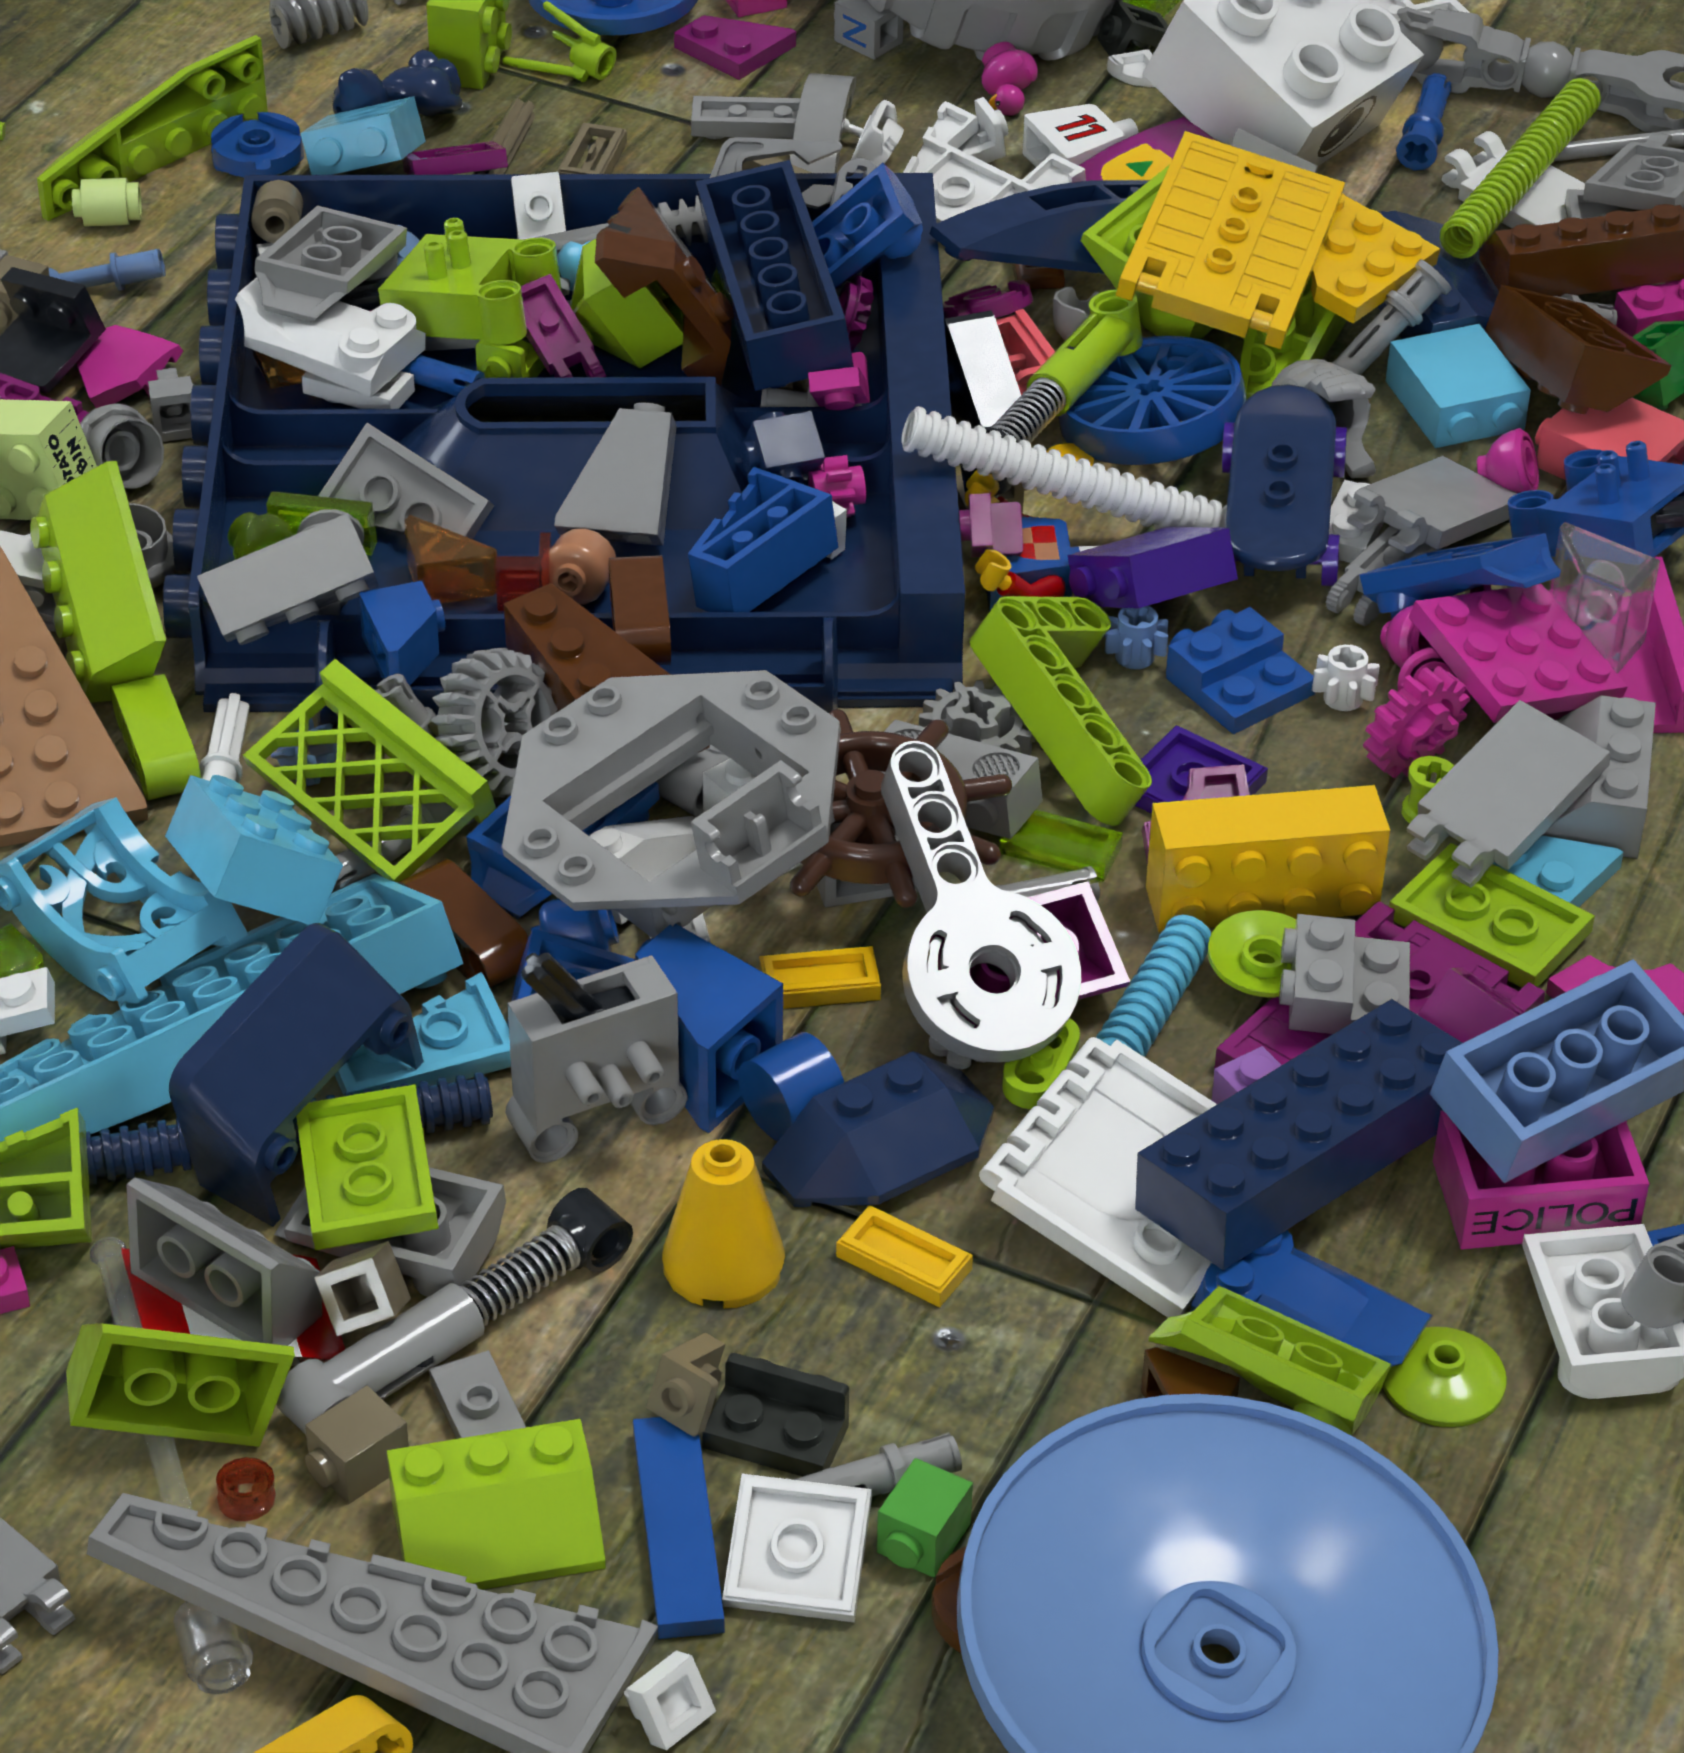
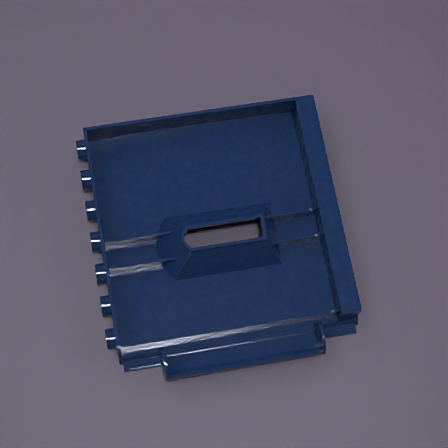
M795 173L801 193L814 184L834 186L837 173ZM854 173L852 176H846V182L853 184V187L863 179V173ZM894 173L912 197L923 226L921 242L918 248L906 257L891 259L884 255L862 271L861 277L872 281L874 299L871 304V314L868 317L866 329L862 333L861 342L856 345L851 353L862 352L866 357L870 403H862V406H854L845 410H829L825 407H760L762 390L755 391L733 319L731 344L721 386L716 383V377H688L683 372V344L641 368L594 345V353L600 365H602L607 375L606 377H587L582 363L568 368L573 377L555 378L554 374L550 376L546 368H544L536 378H481L472 383L465 382L466 387L461 390L458 396L414 383L415 391L399 409H360L304 394L302 376L306 371L294 366L290 369L279 370L281 376L301 373L302 376L278 380L269 360L273 359L277 368L290 365L244 346L243 318L235 298L239 291L257 277L255 273L256 245L270 243L255 233L251 222L255 197L261 186L274 180H284L294 185L303 198L301 219L316 206H321L394 225H401L406 227L407 231L415 235L420 241L426 234L445 235L444 222L450 218H459L463 221L464 231L469 237L517 239L511 178L512 176L531 174L245 175L240 213L217 214L215 252L218 269H209L207 280V306L210 326H201L199 335V367L202 385H193L191 391V432L195 446H184L182 454L184 505L186 508L199 509H175L173 517V557L175 569L177 572H191V574L166 575L163 590V615L166 637L168 639L192 638L195 695H204L203 711L216 712L219 699L229 698L230 693L240 694V701L249 704V712H291L323 684L319 673L334 659L338 660L372 689H378L376 686L383 679L362 638L359 597L349 600L346 605L342 606L339 615H313L293 624H289V621L286 620L267 627L269 633L264 637L239 645L237 639L227 642L223 637L197 577L200 574L296 535L302 520L314 512L310 507L366 423L372 425L495 505L466 549L361 524L364 528L365 537L362 546L379 585L370 590L422 581L431 600L438 599L442 605L446 627L445 631L438 632L439 655L410 685L413 693L423 706L429 707L435 715H438L439 707L432 697L444 693L440 678L452 673V663L466 659L467 654H472L477 650L507 648L503 603L545 586L541 573L543 559L560 537L554 526L555 516L612 422H481L472 416L616 415L620 408L634 409V404L636 403L658 404L665 408V412L672 413V415H706V421H675L677 426L663 546L609 541L615 550L616 557L660 555L663 557L670 623L671 665H659L671 675L767 670L827 713L838 708L923 707L925 700L935 701L936 690L939 688L952 693L955 682L963 684L965 584L956 468L948 464V459L937 462L933 459L932 454L924 458L919 456L916 449L911 453L905 452L901 443L906 419L916 407H923L928 415L932 411L939 412L941 419L951 416L938 241L929 234L932 225L937 223L933 173ZM559 174L566 231L608 223L607 221L610 217L619 213L617 208L628 194L638 187L656 209L658 208V203L666 202L671 211L679 209V199H683L687 207L695 206L696 196H698L695 181L708 179L711 174ZM830 204L818 210L807 207L811 222L826 211ZM700 235L692 236L691 246H688L684 238H680L699 262L717 292L725 295L709 242L704 243ZM569 290V295L564 296L566 300L572 299L573 291ZM476 348L423 351L420 354L474 371L477 370ZM812 411L825 458L847 455L848 467L860 465L865 477L866 502L865 504L854 505L855 515L846 518L845 550L833 559L823 558L814 567L805 571L787 584L781 591L769 597L750 612H708L697 608L688 553L714 518L723 519L729 511L728 500L733 493H742L749 484V472H746L743 467L740 445L745 440L752 422L770 412H783L785 415ZM804 480L801 484L808 486V480ZM608 584L598 599L581 606L613 630L610 586ZM495 683L490 691L495 693L498 685ZM324 706L317 713L318 726L331 723L333 725L332 728H338V715L327 706ZM347 723V728H353Z

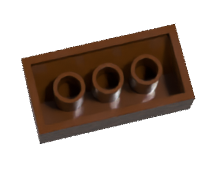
M1660 204L1652 209L1633 212L1612 211L1605 216L1585 219L1569 217L1557 223L1536 226L1521 224L1513 229L1495 231L1479 249V259L1498 291L1502 284L1549 296L1561 297L1564 294L1582 295L1684 279V210L1681 205Z
M1502 284L1485 332L1509 363L1517 366L1516 371L1520 376L1537 381V389L1539 391L1558 397V405L1578 414H1587L1588 408L1605 412L1611 411L1667 376L1672 366L1584 303Z

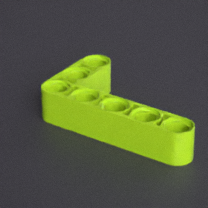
M1000 597L970 638V646L1088 813L1106 825H1120L1150 787L1152 778L1148 769L1074 669L1082 666L1111 627L1108 615L1100 606L1081 597Z

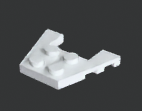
M946 101L941 104L937 111L938 119L935 125L928 127L925 132L923 146L917 157L912 156L903 173H933L937 223L974 207L1013 194L1051 185L1086 181L1085 168L1054 153L1050 154L1021 180L959 150L958 148L978 131L977 116Z

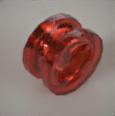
M249 1457L234 1459L224 1464L216 1477L217 1502L222 1513L236 1521L255 1520L267 1514L273 1507L276 1498L274 1489L275 1476L272 1468L262 1460ZM245 1483L253 1484L252 1492H239L240 1485Z

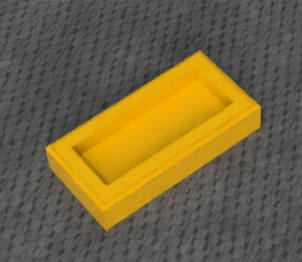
M873 946L759 956V970L783 983V1009L881 1000V983Z
M871 1205L864 1210L836 1242V1257L939 1308L971 1272L973 1266L972 1254Z

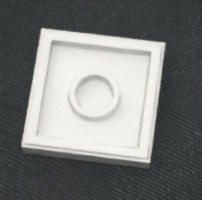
M742 1474L722 1597L723 1606L855 1623L872 1502V1489Z

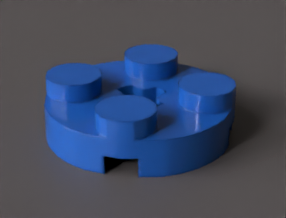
M258 112V120L244 122L243 114L232 116L219 123L211 133L213 167L218 171L234 176L281 174L296 166L304 158V148L299 126L294 120L281 114Z

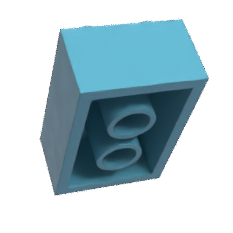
M190 775L165 837L213 897L308 925L319 923L343 867V864L328 848L329 841L315 834L310 828L311 821L297 814L293 809L294 802L281 794L263 790L261 796L244 792V787L241 784L220 775H212L210 781Z

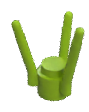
M545 1L543 8L581 37L575 39L559 30L552 32V36L555 39L571 47L569 59L574 64L573 67L508 56L502 59L503 64L507 66L570 76L585 82L589 76L598 80L607 78L615 65L616 49L601 42L600 35L587 30L561 9Z

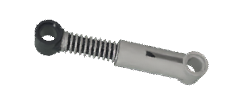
M577 1188L569 1192L553 1208L548 1218L546 1231L541 1232L539 1236L533 1237L531 1242H525L522 1247H517L514 1253L509 1252L505 1258L497 1260V1264H491L488 1266V1269H483L479 1275H474L471 1277V1280L464 1281L462 1286L449 1283L324 1363L318 1359H308L296 1365L288 1372L276 1403L277 1408L306 1435L305 1425L366 1385L384 1400L429 1371V1369L484 1335V1326L488 1325L489 1319L496 1320L497 1313L504 1315L506 1308L512 1310L515 1303L521 1304L523 1302V1297L530 1298L532 1291L538 1293L540 1286L547 1287L549 1285V1280L555 1282L557 1275L564 1276L566 1270L572 1271L573 1269H581L584 1266L592 1272H602L611 1268L622 1258L632 1242V1225L588 1188Z

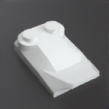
M257 277L239 291L235 298L243 318L245 347L368 397H372L425 350L426 333L416 329V317L414 314L396 303H386L372 311H367L338 300L313 322H308L266 311L262 305V294Z
M1644 1224L1524 1234L1522 1247L1559 1354L1558 1379L1565 1389L1582 1398L1600 1399L1661 1393L1669 1391L1678 1385L1679 1381L1684 1378L1683 1321L1665 1328L1647 1327L1628 1315L1621 1301L1623 1290L1648 1250L1652 1247Z

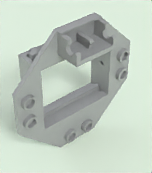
M767 670L609 678L522 735L502 843L503 855L574 911L615 909L651 938L656 937L669 925L674 926V924L684 927L713 905L741 904L829 842L830 826L835 821L832 807L841 733L840 721ZM710 744L756 776L693 819L691 827L696 850L650 882L582 831Z

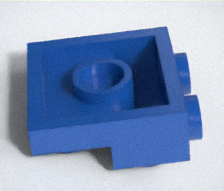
M1251 607L1236 614L1232 610H1224L1213 619L1210 626L1195 633L1191 629H1183L1173 637L1170 645H1168L1166 679L1232 734L1238 733L1315 695V692L1312 691L1313 675L1282 651L1284 634Z

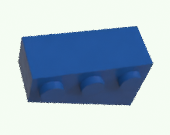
M753 467L748 474L749 484L742 493L734 492L728 500L729 511L723 519L714 518L688 553L696 607L708 612H750L839 548L832 495Z

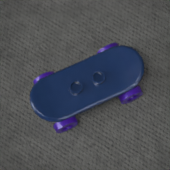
M1284 384L1260 390L1244 402L1237 413L1235 423L1225 422L1222 473H1230L1225 528L1230 530L1234 560L1244 564V576H1254L1255 568L1268 571L1296 569V578L1306 579L1307 565H1322L1321 586H1333L1338 581L1340 535L1329 534L1333 478H1344L1347 427H1336L1335 416L1328 403L1317 393L1305 387Z

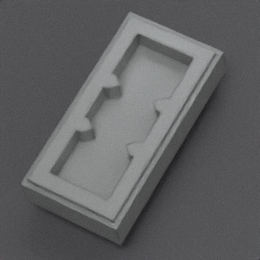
M489 1350L429 1369L431 1386L456 1439L526 1428Z

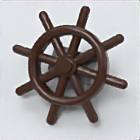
M839 709L832 710L829 714L840 721L841 727L836 776L846 773L849 782L844 784L835 780L832 807L835 821L830 826L829 842L800 862L803 866L791 879L790 889L794 895L804 897L817 885L825 908L894 896L899 906L903 908L912 907L917 902V892L919 891L881 793V783L885 774L880 771L886 772L893 752L899 745L905 742L921 741L936 750L948 736V725L942 720H933L916 739L889 732H853L846 713ZM936 750L944 765L965 823L967 818V802L1005 796L1012 790V781L1005 774L963 780L956 767L942 753ZM900 772L907 780L911 779L916 782H922L920 777L914 773ZM919 822L929 832H942L938 826L931 822ZM970 834L980 862L985 865L996 864L1001 857L999 847L994 843Z

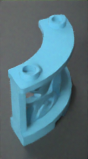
M117 797L89 805L76 813L74 817L0 861V906L6 911L12 910L32 937L67 972L110 1001H127L129 1004H139L148 998L145 986L210 945L231 946L248 935L231 902L214 898L202 882H198L180 871L170 877L155 864L159 859V853L141 835L122 808ZM84 829L87 836L74 856L61 842ZM43 853L51 857L68 874L66 877L59 869L53 866L40 865V879L50 885L46 890L38 889L22 867ZM110 873H115L121 882H108L107 876ZM87 891L93 896L111 903H129L140 900L144 904L140 911L141 933L126 936H103L86 933L83 926V907ZM157 919H160V929L153 923Z

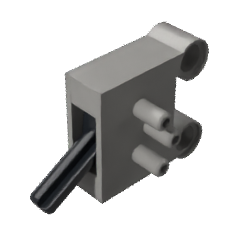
M536 953L529 954L525 958L527 965L521 971V976L537 993L508 1002L513 1096L506 1105L505 1113L531 1158L537 1162L548 1163L564 1157L573 1149L579 1135L570 1116L609 1102L616 1108L626 1107L631 1104L639 1118L649 1125L664 1124L676 1117L682 1111L687 1101L686 1090L679 1081L678 993L652 955L576 980L549 953H543L539 956Z

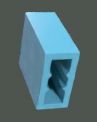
M414 96L327 115L300 133L311 175H334L402 160L426 142Z
M1480 324L1390 341L1385 381L1434 448L1502 435L1518 428L1525 430L1531 389Z

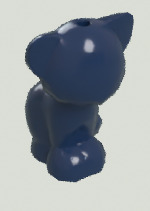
M422 49L410 58L409 66L395 70L383 81L372 70L352 68L343 72L338 79V86L333 93V111L336 114L414 96L418 113L423 116L454 113L462 107V99L459 96L461 88L460 78L453 63L446 59H438L432 52Z

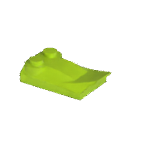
M1218 1286L1195 1310L1186 1314L1168 1317L1148 1339L1149 1342L1177 1348L1228 1365L1250 1384L1272 1398L1292 1407L1294 1411L1330 1424L1351 1436L1369 1414L1391 1367L1390 1363L1221 1286Z

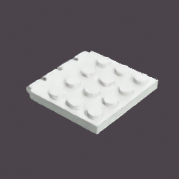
M1091 1037L1068 1063L1066 1070L1059 1074L1037 1101V1106H1034L1010 1134L1007 1138V1143L1002 1144L979 1172V1177L987 1187L995 1191L991 1198L992 1202L1166 1317L1182 1315L1194 1300L1206 1270L1212 1262L1135 1210L1137 1153L1217 1104L1116 1039L1109 1046L1102 1040Z

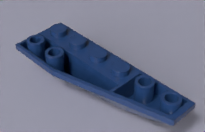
M1089 180L1051 185L1025 191L974 207L932 225L929 234L945 247V252L948 255L963 261L978 259L1105 274L1080 241L1082 234L1150 180Z

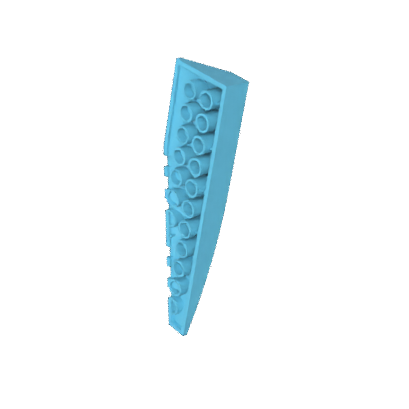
M375 873L331 893L319 922L340 933L399 994L414 987L422 989L437 985L447 978L446 972L464 964L442 901ZM283 917L272 920L249 931L247 936L231 946H216L178 965L161 976L159 979L162 986L155 990L147 991L148 998L139 1004L118 1001L120 1010L111 1015L89 1014L71 1024V1028L67 1032L69 1039L60 1043L59 1039L55 1038L45 1039L1 1064L0 1142L5 1141L4 1137L21 1130L26 1132L58 1119L60 1114L77 1107L85 1121L86 1132L89 1131L90 1134L101 1131V1129L109 1128L172 1102L169 1095V1082L179 1060L300 932L309 925Z

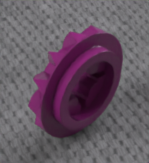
M856 275L850 283H846L838 296L846 319L851 352L861 342L862 333L866 329L868 317L871 314V304L874 299L872 281Z

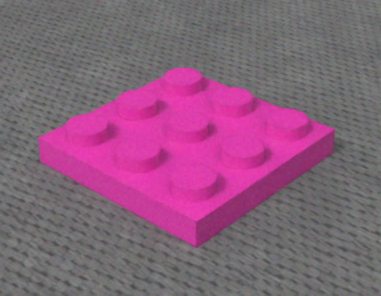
M1541 583L1529 588L1511 587L1415 601L1409 614V619L1455 676L1467 687L1468 692L1493 723L1498 722L1519 700L1544 714L1575 710L1601 695L1623 698L1628 688L1626 683L1611 667V664L1599 653L1583 634L1580 627L1572 621L1553 598L1552 594Z

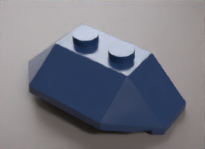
M912 1051L813 1096L798 1115L793 1125H790L764 1158L762 1170L794 1207H811L813 1202L834 1206L879 1205L979 1158L989 1123H991L994 1114V1105L961 1070Z

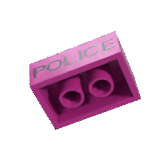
M1440 1111L1433 1164L1461 1250L1523 1244L1524 1234L1641 1224L1649 1181L1627 1121L1503 1183L1444 1111Z

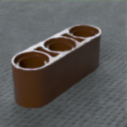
M662 555L609 558V586L613 631L656 664L671 665L670 623Z
M444 859L398 882L401 885L442 901L464 963L456 967V969L467 979L482 972L491 989L518 974L529 936L519 923L453 861Z

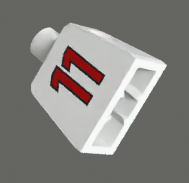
M1093 104L1029 113L1024 115L1023 155L1035 167L1052 153L1076 165H1080L1106 148L1139 132L1136 123L1131 118L1113 123Z

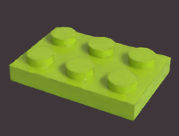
M1450 843L1389 902V907L1395 909L1394 922L1404 927H1407L1413 920L1509 971L1508 981L1521 988L1528 982L1539 987L1592 932L1595 915L1494 864L1485 871L1481 879L1471 888L1452 877V872L1460 865L1452 859V854L1458 847L1453 843Z
M415 1084L309 1102L296 1116L315 1251L439 1229Z

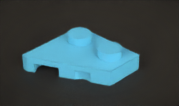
M1542 835L1509 870L1495 862L1493 864L1580 907L1621 868L1624 852L1614 847Z

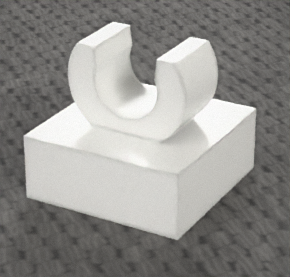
M677 1650L624 1691L634 1717L641 1721L650 1744L664 1750H668L716 1712L693 1656Z

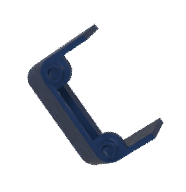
M313 923L300 932L183 1055L175 1066L169 1082V1095L199 1185L272 1227L281 1218L270 1183L277 1175L283 1174L291 1167L298 1150L296 1131L292 1120L362 1044L378 1055L387 1053L416 1070L424 1062L408 1002L340 933L321 923Z

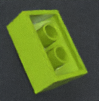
M103 1323L82 1325L66 1369L70 1426L260 1447L295 1357L294 1347Z
M581 1419L387 1450L391 1501L402 1560L404 1562L467 1577L466 1582L476 1584L477 1588L481 1590L606 1569L593 1471Z

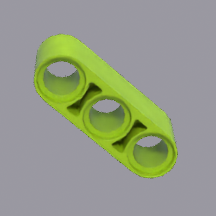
M165 674L110 685L116 721L146 800L183 793L190 775L201 778V773L194 746Z

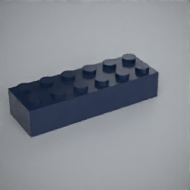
M790 160L695 181L705 232L725 296L729 300L734 312V325L755 391L766 388H781L792 382L809 379L808 373L854 367L846 319Z
M1390 999L1137 1153L1135 1210L1220 1269L1228 1268L1437 1135L1440 1111L1443 1110L1432 1098L1430 1091L1446 1051L1462 1044V1042L1393 999Z

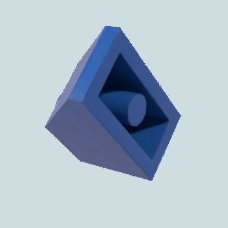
M422 581L360 592L362 638L382 679L390 675L401 674L410 686L439 655L438 632L445 631L446 627L440 601L438 599L431 600Z

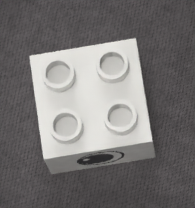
M1184 0L1142 75L1191 123L1201 128L1218 142L1231 145L1237 129L1240 128L1319 166L1380 125L1424 54L1401 32L1398 21L1389 11L1381 6L1371 4L1368 0Z

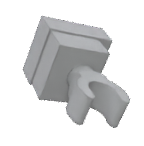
M176 368L156 370L158 380L148 381L154 428L161 435L162 442L192 438L190 406L191 391L194 384H192L191 377H178Z

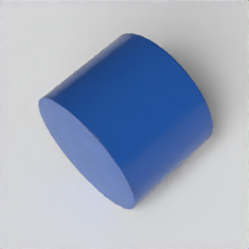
M800 1032L743 1062L738 1072L741 1094L751 1116L758 1126L776 1141H779L790 1125H793L798 1115L813 1096L844 1083L841 1071L829 1050L819 1039L807 1032Z

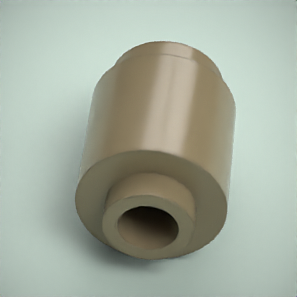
M284 180L270 181L260 187L255 197L251 217L252 227L260 238L274 243L301 220L303 198L299 190Z

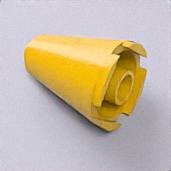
M719 1139L701 1145L692 1156L663 1246V1272L672 1289L691 1303L703 1306V1299L723 1301V1309L739 1308L761 1300L776 1288L784 1264L785 1250L751 1151L739 1142Z

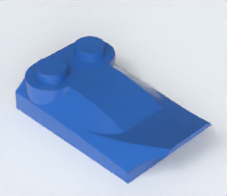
M883 162L812 222L835 290L845 281L862 272L884 255L888 258L896 259L912 254L921 242L923 231L922 222L912 197L897 176Z
M1546 533L1425 552L1359 575L1364 595L1377 603L1379 613L1390 612L1391 619H1393L1401 610L1414 605L1415 601L1454 596L1485 584L1529 588L1560 577L1561 569L1558 568L1551 557Z
M652 783L582 831L590 836L593 832L605 826L649 821V809L660 799L658 783ZM509 796L466 838L471 860V879L509 915L518 919L538 903L552 895V893L503 855L502 843L511 796Z
M1288 1230L1224 1270L1211 1263L1191 1304V1311H1193L1218 1286H1221L1390 1363L1391 1367L1402 1364L1433 1317V1315L1370 1283L1294 1248L1293 1238Z

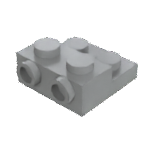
M1297 914L1295 929L1284 928L1281 963H1290L1291 970L1283 969L1279 1004L1290 1005L1289 1029L1334 1034L1390 999L1409 1009L1410 942L1355 937V920Z

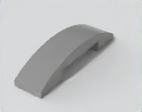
M810 73L802 91L793 140L840 142L847 109L852 106L856 88V77ZM837 152L807 165L796 155H790L792 165L812 173H836L840 159V152Z

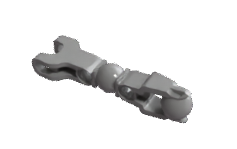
M1409 7L1401 8L1397 11V15L1401 19L1398 21L1401 32L1424 54L1411 75L1416 77L1421 84H1423L1428 75L1440 73L1447 77L1445 83L1451 82V92L1455 94L1465 93L1469 87H1482L1494 90L1514 88V92H1519L1522 83L1530 94L1540 98H1555L1566 83L1572 79H1586V76H1592L1598 79L1591 82L1596 85L1601 95L1600 106L1597 110L1621 115L1628 119L1632 125L1647 133L1684 129V118H1669L1664 111V108L1679 109L1684 113V83L1670 80L1672 75L1684 72V54L1657 50L1643 55L1631 56L1603 50L1580 52L1581 48L1575 47L1573 56L1565 46L1554 41L1539 42L1530 47L1531 38L1526 37L1524 41L1513 33L1485 26L1483 19L1475 13L1441 9L1426 13ZM1443 39L1466 46L1463 53L1464 61L1439 59L1443 51ZM1496 59H1505L1510 63H1501Z

